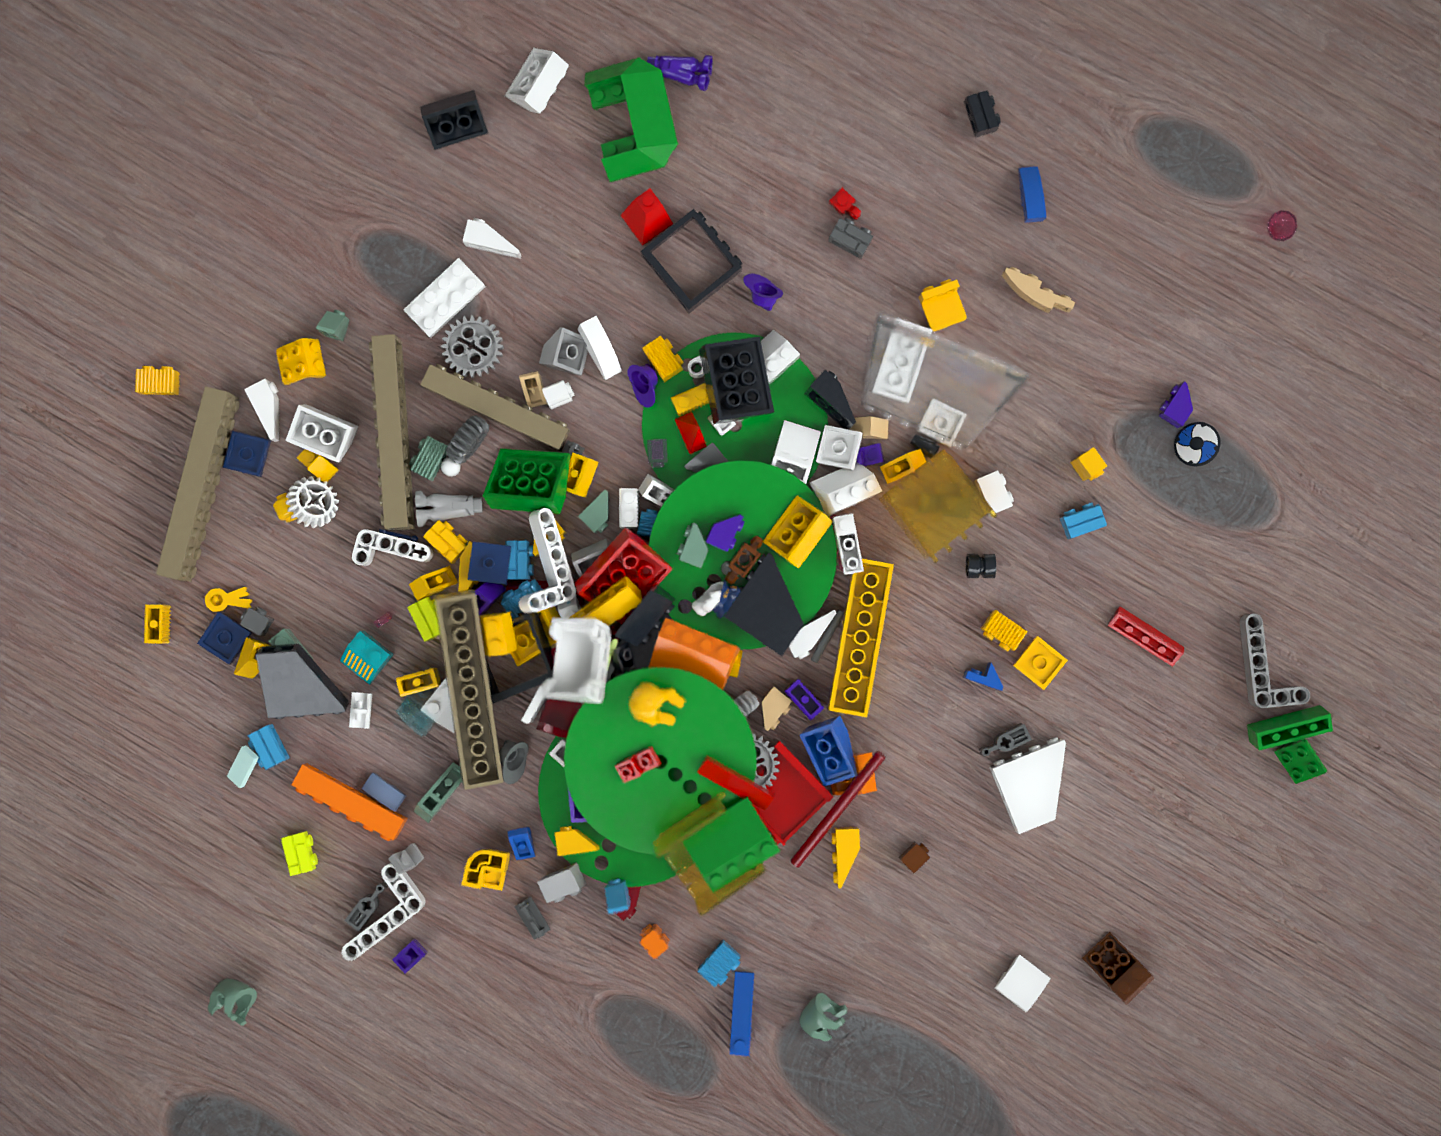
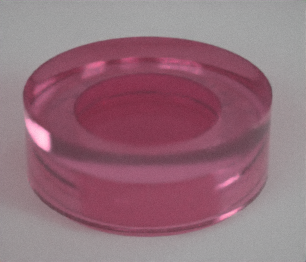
M387 612L373 623L377 628H380L391 620L393 616L390 612Z

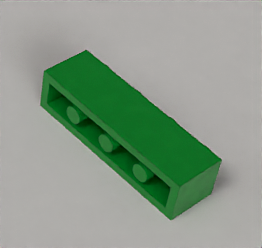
M1321 705L1247 724L1249 742L1260 751L1333 731L1331 713Z

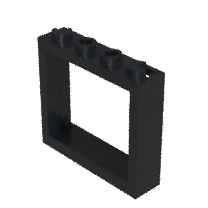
M692 209L640 251L644 260L689 314L742 272L741 260L736 255L733 257L729 252L730 247L724 240L722 242L717 237L718 233L714 227H709L705 223L706 218L700 211L697 213L695 209ZM694 219L732 265V268L693 300H690L652 252Z
M537 612L518 613L519 617L515 619L512 617L513 627L528 621L548 673L499 692L485 656L492 704L541 685L548 678H553L552 648Z

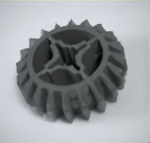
M477 415L467 419L448 444L446 455L458 464L469 460L487 436L489 425L486 421Z

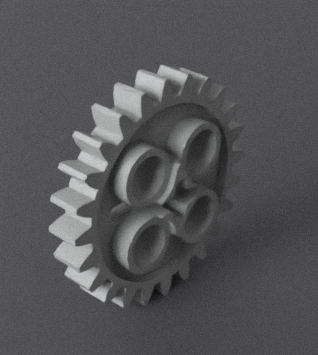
M471 315L470 321L465 316L462 323L457 319L456 327L450 324L452 331L445 330L448 337H442L446 344L441 345L442 349L447 350L442 355L448 357L445 360L447 364L452 363L450 368L453 370L457 367L456 373L460 374L463 371L464 377H467L468 373H470L472 378L475 377V373L482 377V371L489 374V367L495 370L493 363H500L497 356H503L499 350L504 349V346L499 344L503 341L502 337H497L500 334L499 330L493 331L496 326L494 324L488 326V319L482 323L480 316L475 321L473 315ZM473 330V336L465 338L466 331ZM458 338L465 340L471 345L475 344L479 350L486 352L487 356L482 355L475 349H470L466 344L458 341ZM483 340H490V345L488 347H481V343ZM463 346V353L460 355L455 354L456 348ZM480 356L481 359L479 363L472 364V358Z
M752 734L755 749L758 753L756 760L764 759L763 762L756 764V768L758 766L763 768L764 774L759 776L755 773L754 782L766 788L765 785L771 787L773 784L770 779H777L773 773L779 772L778 769L774 768V765L780 764L778 761H774L778 754L771 753L774 747H767L769 741L762 743V736L756 740L755 734Z

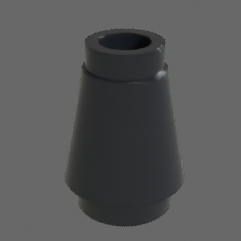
M917 434L910 442L917 450L921 449L924 457H929L930 459L935 457L940 448L937 442Z

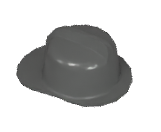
M505 740L503 747L499 751L500 762L503 766L502 776L507 784H514L524 773L528 753V745L525 742L516 743Z

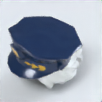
M724 579L723 582L712 584L699 599L692 603V608L701 616H705L708 612L713 611L716 613L717 618L720 619L728 611L741 590L737 586L732 585L729 587Z

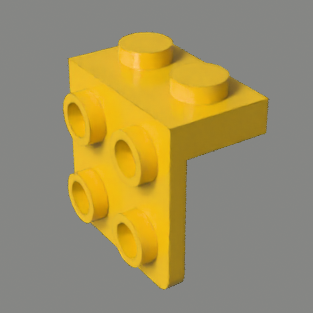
M951 279L941 282V285L934 288L933 285L926 287L918 297L929 327L933 332L963 322L967 318L957 292L960 287L958 280L951 281Z
M301 338L277 348L276 354L284 385H289L305 378H322L326 376L319 339Z

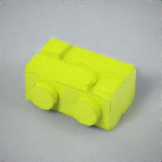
M426 597L407 607L424 642L440 636L434 599Z
M308 831L281 838L290 876L316 869L318 858L316 853L312 852L313 838L311 834L308 835Z

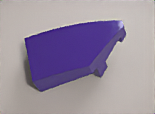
M881 443L859 448L856 459L857 463L870 466L885 462Z

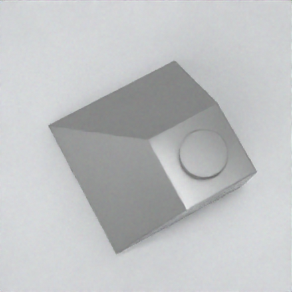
M560 327L543 345L539 364L582 376L588 353L586 349L587 344L580 334Z

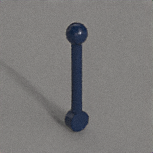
M379 529V533L408 539L413 542L418 541L416 535L408 536Z

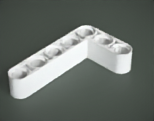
M547 508L531 512L529 522L549 588L521 597L519 607L525 613L541 611L572 600L576 595L575 585L554 515Z
M391 863L382 869L381 874L401 903L342 948V955L346 960L352 961L358 958L419 912L425 905L424 896L406 872L398 874L396 871L395 877L389 875L388 868H394ZM400 883H405L407 885V892H402L400 890ZM415 898L419 901L418 908L411 905V899ZM396 910L403 912V919L396 917ZM380 922L387 924V931H383L380 928ZM365 934L371 935L372 943L365 941ZM349 946H354L357 950V953L351 954L349 952Z

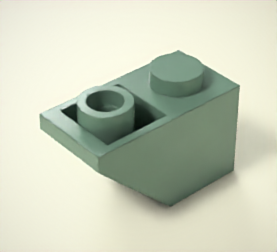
M692 523L691 526L688 525L684 533V536L687 537L684 544H680L677 554L680 555L679 560L701 568L708 548L698 525Z

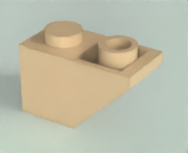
M774 686L761 701L765 730L769 731L770 728L774 730L780 723L778 718L781 714L786 715L792 708L790 705L792 701Z

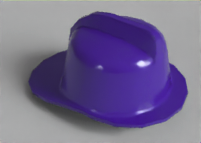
M747 274L743 278L744 284L751 290L753 303L767 311H770L777 299L783 296V292L761 275Z
M650 364L629 366L628 377L638 402L647 408L653 406L655 403L654 389L658 383L656 372L651 368Z

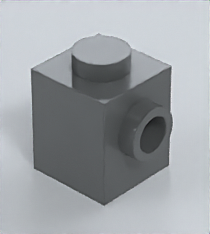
M257 606L256 609L249 608L243 612L240 625L259 636H265L274 619L266 615V610Z

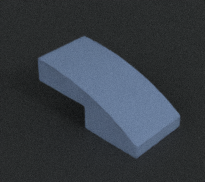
M372 773L361 788L394 812L397 811L406 797L404 793L394 785L387 783L376 773Z

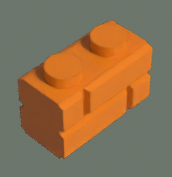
M648 924L641 930L640 944L645 950L648 949V953L653 959H656L668 949L669 938L665 933H662L661 928L657 924L652 926Z

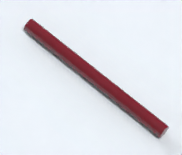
M877 750L792 857L790 861L794 866L799 868L886 759L882 752Z

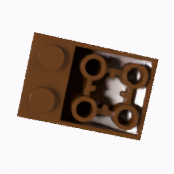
M1111 932L1102 938L1082 958L1125 1005L1129 1004L1154 980L1153 975Z

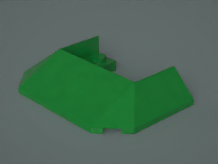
M638 57L585 73L584 86L589 91L594 110L625 101L628 106L634 135L601 144L604 157L601 161L610 183L664 168L671 153L678 146V140L662 71Z

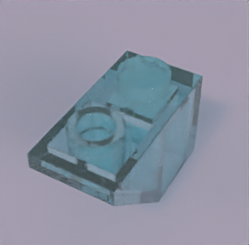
M408 696L398 707L396 713L406 725L423 737L436 722L421 711L422 707Z

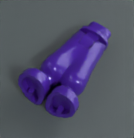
M656 55V57L648 56L647 58L648 63L662 71L663 78L672 79L689 86L697 84L701 91H706L709 86V75L712 73L713 66L712 55L704 56L702 62H699L695 57Z

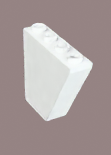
M1058 737L1052 738L1044 746L1040 747V744L1029 748V752L1024 754L1022 752L1011 755L1012 759L1007 761L1000 759L993 762L994 766L989 767L1014 829L1018 834L1055 820L1066 746L1063 739L1058 740Z

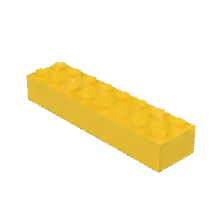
M862 559L864 571L851 574L828 710L867 717L894 564Z

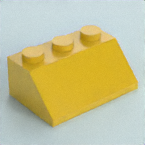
M797 495L763 540V543L799 568L833 521Z

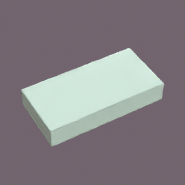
M247 745L242 746L227 777L237 787H244L259 757Z

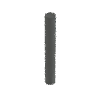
M837 610L811 661L818 663L844 612Z

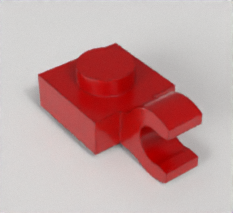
M843 187L829 200V203L841 215L847 212L855 221L861 216L860 209L853 205L856 200Z

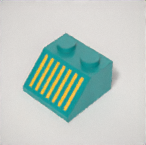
M359 631L346 647L340 662L370 685L394 654L367 632Z

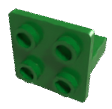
M1306 739L1291 742L1288 746L1275 751L1276 756L1295 784L1327 772V769Z

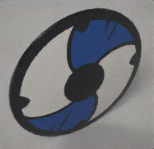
M1194 422L1186 425L1178 432L1174 441V451L1178 459L1182 463L1194 467L1203 466L1211 462L1217 456L1221 447V439L1217 430L1204 422Z

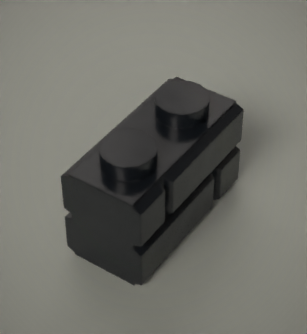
M987 90L967 96L964 104L975 137L996 132L999 124H1001L999 114H995L993 96H989Z

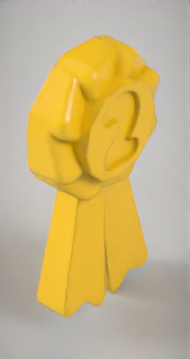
M242 587L230 593H226L220 588L211 589L205 596L206 607L213 612L223 611L228 605L247 609L252 608L250 605L251 599H239L250 595L247 592V587Z

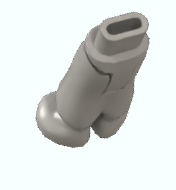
M422 491L415 492L416 508L432 507V509L428 510L416 509L418 527H423L428 519L437 522L438 520L443 521L474 515V513H483L482 497L473 498V495H446L438 493L425 496Z

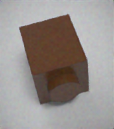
M914 842L898 858L915 873L931 857L927 854L929 850L922 843L918 845Z

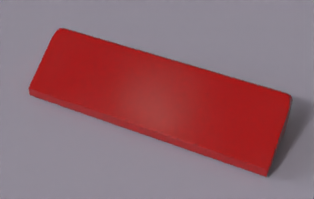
M1122 607L1116 610L1108 623L1110 628L1172 667L1184 654V646Z
M706 756L697 771L698 774L739 797L745 798L747 796L752 804L764 811L775 798V793L709 756Z

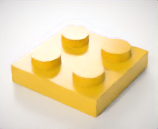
M1036 636L1014 663L1013 667L1039 688L1045 690L1068 660L1039 636Z

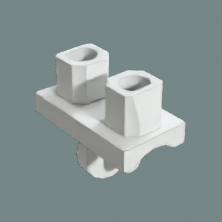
M352 692L349 727L370 728L372 694Z

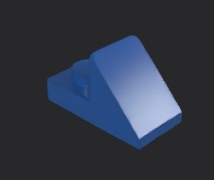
M988 662L984 676H982L981 671L971 668V671L964 672L963 678L996 690H1003V685L991 662Z
M530 827L508 831V839L516 860L535 857Z

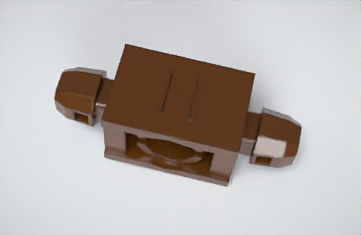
M757 535L750 540V545L743 542L727 566L732 570L727 572L725 580L730 584L735 583L738 579V574L744 578L761 555L756 549H760L763 540ZM746 549L754 556L752 558L751 555H748L749 562L746 565L740 566L742 568H745L742 571L737 566H735L734 563L736 562L738 565H740V556L748 554L747 552H743V550Z

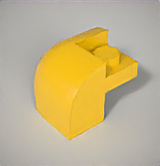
M493 849L476 851L465 865L462 886L477 889L486 887L502 891L508 870L510 853Z

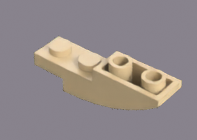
M1006 267L1002 276L1007 284L1021 298L1036 308L1047 313L1053 307L1067 313L1073 309L1075 302L1069 296H1058L1053 294V291L1048 288L1040 289L1042 281L1038 280L1037 276L1022 274L1019 269L1014 267Z

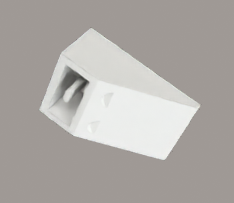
M784 420L771 465L789 472L806 484L821 432Z

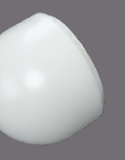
M449 457L442 461L441 470L445 475L453 477L460 472V464L452 461Z

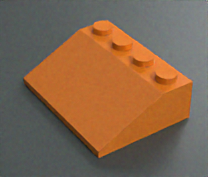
M665 618L648 668L667 667L692 672L704 677L724 690L740 648Z

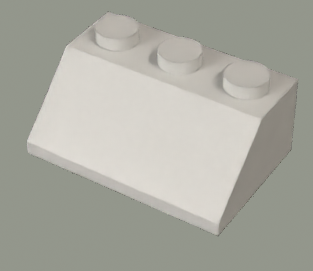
M533 48L505 97L531 112L541 113L545 109L550 96L556 91L559 81L565 76L569 65L553 51Z
M772 330L761 341L769 385L799 359L800 353L775 330Z
M298 405L286 441L339 463L351 446L358 426L309 405Z
M857 462L855 463L854 471L842 468L810 482L827 517L882 492L874 473Z
M445 679L420 710L436 723L454 733L447 681Z

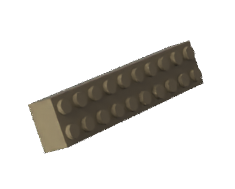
M395 334L371 336L372 342H369V351L373 354V361H370L371 372H374V380H372L371 385L376 398L373 399V409L377 413V418L374 419L375 430H378V437H376L375 443L376 448L379 449L377 466L381 471V476H378L379 487H382V495L379 496L380 506H383L381 524L384 526V529L390 531L415 530L411 466L409 465L410 449L402 341Z
M206 386L204 388L156 575L189 582L196 575V561L201 556V542L206 537V523L211 518L210 507L216 498L214 492L220 482L221 476L219 473L224 464L225 449L228 448L230 430H233L235 425L234 415L240 405L239 398L229 392Z
M472 589L434 596L463 787L467 790L503 783L476 594Z

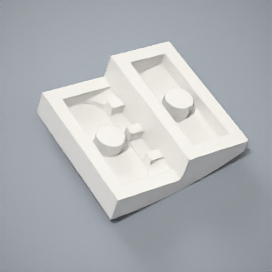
M1017 955L1008 971L1003 973L995 989L1027 1012L1051 978L1021 955Z

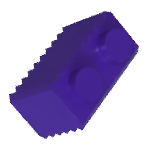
M796 679L784 690L809 720H812L824 709V706L821 705L816 697H813L811 691H808V688L799 679Z

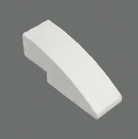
M597 316L581 323L578 331L587 344L586 349L604 379L607 380L622 372L614 349Z

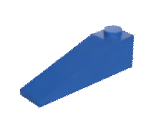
M735 971L730 1055L749 1056L754 972Z

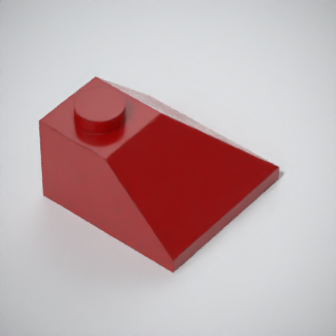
M651 188L635 198L620 215L642 246L673 225L662 203Z

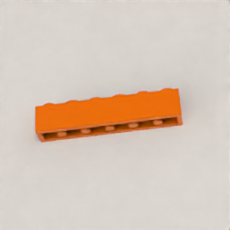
M308 763L302 764L291 784L296 787L295 791L303 795L309 794L312 796L313 801L329 805V809L335 813L342 812L348 820L362 823L363 828L371 832L375 830L380 833L379 836L387 841L397 839L408 819L404 815L392 811L382 803Z

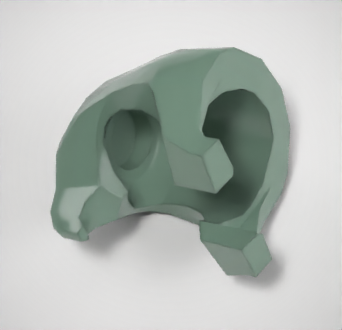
M223 979L217 984L210 995L208 1012L214 1015V1012L221 1009L224 1005L226 1015L232 1021L235 1020L239 1025L244 1026L247 1023L245 1017L256 1001L257 992L251 986L239 980ZM235 1002H236L238 1008H237V1011H236L235 1014H234V1013L232 1012V1009H233L234 1004H235Z
M818 993L802 1011L799 1022L802 1029L812 1038L829 1041L832 1039V1036L828 1034L827 1029L836 1030L844 1024L845 1020L841 1017L834 1022L827 1018L823 1012H830L836 1017H841L847 1013V1007L845 1004L843 1006L838 1005L823 993Z

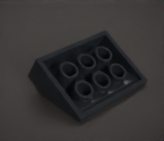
M760 337L705 344L699 349L713 425L774 413Z

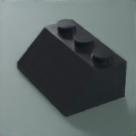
M474 90L420 106L421 116L434 150L488 134Z
M659 585L655 586L615 635L635 646L641 643L645 644L651 637L650 631L653 628L656 630L663 622L662 616L665 613L668 615L675 607L673 603L676 599Z

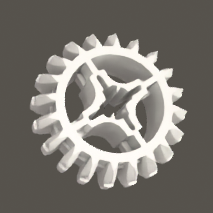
M313 476L308 479L303 477L300 481L297 480L294 486L289 488L290 492L286 494L288 498L286 505L290 507L287 509V512L294 513L291 518L297 517V524L303 521L304 527H308L309 524L312 528H315L317 525L322 527L324 523L328 524L335 517V512L339 508L336 506L339 500L334 499L337 493L331 492L333 486L328 488L326 486L327 481L321 483L320 477L315 481ZM299 495L301 496L300 498L303 502L302 506L299 502ZM315 499H317L314 502V504L311 503L310 505H308L311 500L314 501Z

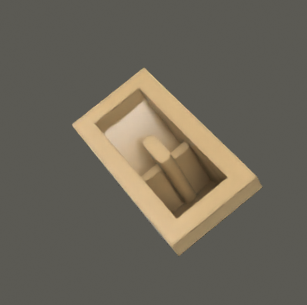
M539 372L519 375L527 405L529 407H536L547 404L542 391L544 387Z
M872 416L855 418L856 423L850 428V430L863 433L862 438L888 439V420Z

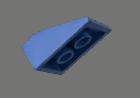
M841 716L808 726L800 734L801 740L823 786L857 776L849 733Z

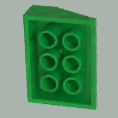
M500 448L483 497L491 509L533 512L547 508L553 514H560L566 499L571 455L559 452Z
M747 796L680 838L713 893L780 852L778 845Z

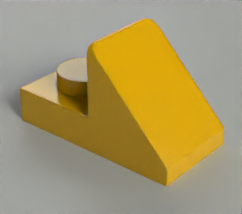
M304 449L297 457L307 467V470L317 478L320 477L322 482L327 481L328 483L339 471L324 456Z

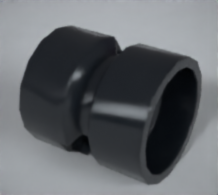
M967 554L966 577L979 578L982 575L983 578H995V554H983L982 557L978 554Z

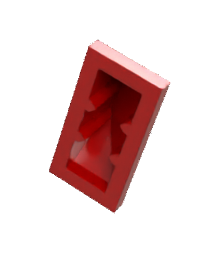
M692 412L674 419L689 454L707 447Z

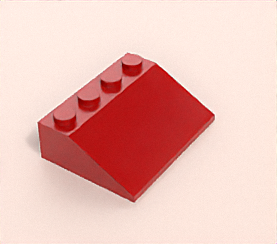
M625 527L575 582L578 594L591 602L626 576L641 591L643 600L649 591L670 573L672 567L640 537ZM636 608L631 609L623 618L616 621L622 624Z

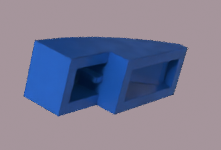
M1038 166L1019 168L1021 204L1024 209L1025 223L1044 221L1047 216Z

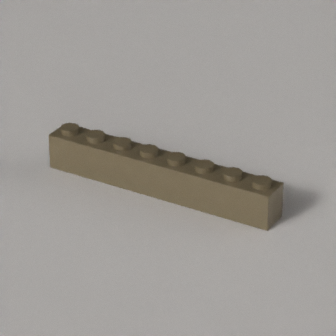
M436 364V366L429 365L420 384L423 388L561 452L570 433V430L566 428L567 424L557 420L555 423L549 420L550 416L542 412L538 415L532 412L533 408L525 404L521 407L515 404L516 401L508 396H505V398L499 397L498 392L488 388L486 391L480 388L481 384L473 380L469 383L463 380L464 376L456 372L452 375L446 372L447 368Z

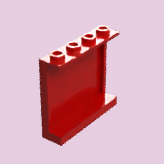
M779 740L772 746L774 749L771 752L772 754H778L774 761H778L780 764L774 765V768L778 769L779 772L773 773L777 779H770L773 784L771 787L765 785L769 791L775 793V798L765 811L754 804L752 805L766 828L772 833L771 836L776 844L781 843L784 846L786 841L826 802L833 798V795ZM759 759L756 764L763 762L764 759ZM761 766L756 768V773L759 776L764 774Z

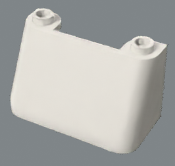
M552 618L549 631L553 639L557 641L553 678H548L543 683V696L551 699L601 703L604 698L611 641L610 627L597 619Z

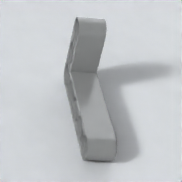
M1258 614L1243 615L1240 619V632L1249 703L1259 708L1307 703L1310 699V692L1305 687L1292 686L1271 689L1263 620ZM1250 617L1254 620L1252 628L1248 625ZM1252 637H1255L1257 641L1254 647L1250 643ZM1254 656H1257L1259 659V663L1256 666L1252 662ZM1257 675L1261 677V682L1258 685L1255 683ZM1298 690L1301 692V698L1299 700H1297L1295 697V694ZM1279 692L1282 694L1280 702L1276 699V695ZM1259 694L1263 696V702L1261 704L1257 702V697Z

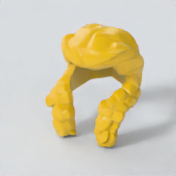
M643 682L634 690L629 705L636 720L644 721L651 726L659 723L673 726L676 717L672 714L657 711V709L665 700L681 708L685 703V699L675 693L676 691L673 688L659 689L652 683Z

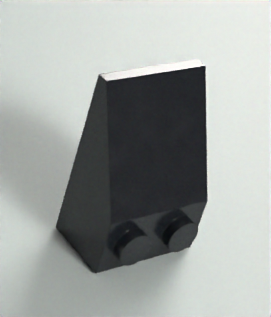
M824 370L804 394L843 429L849 430L856 423L840 382L837 380V376L831 371Z

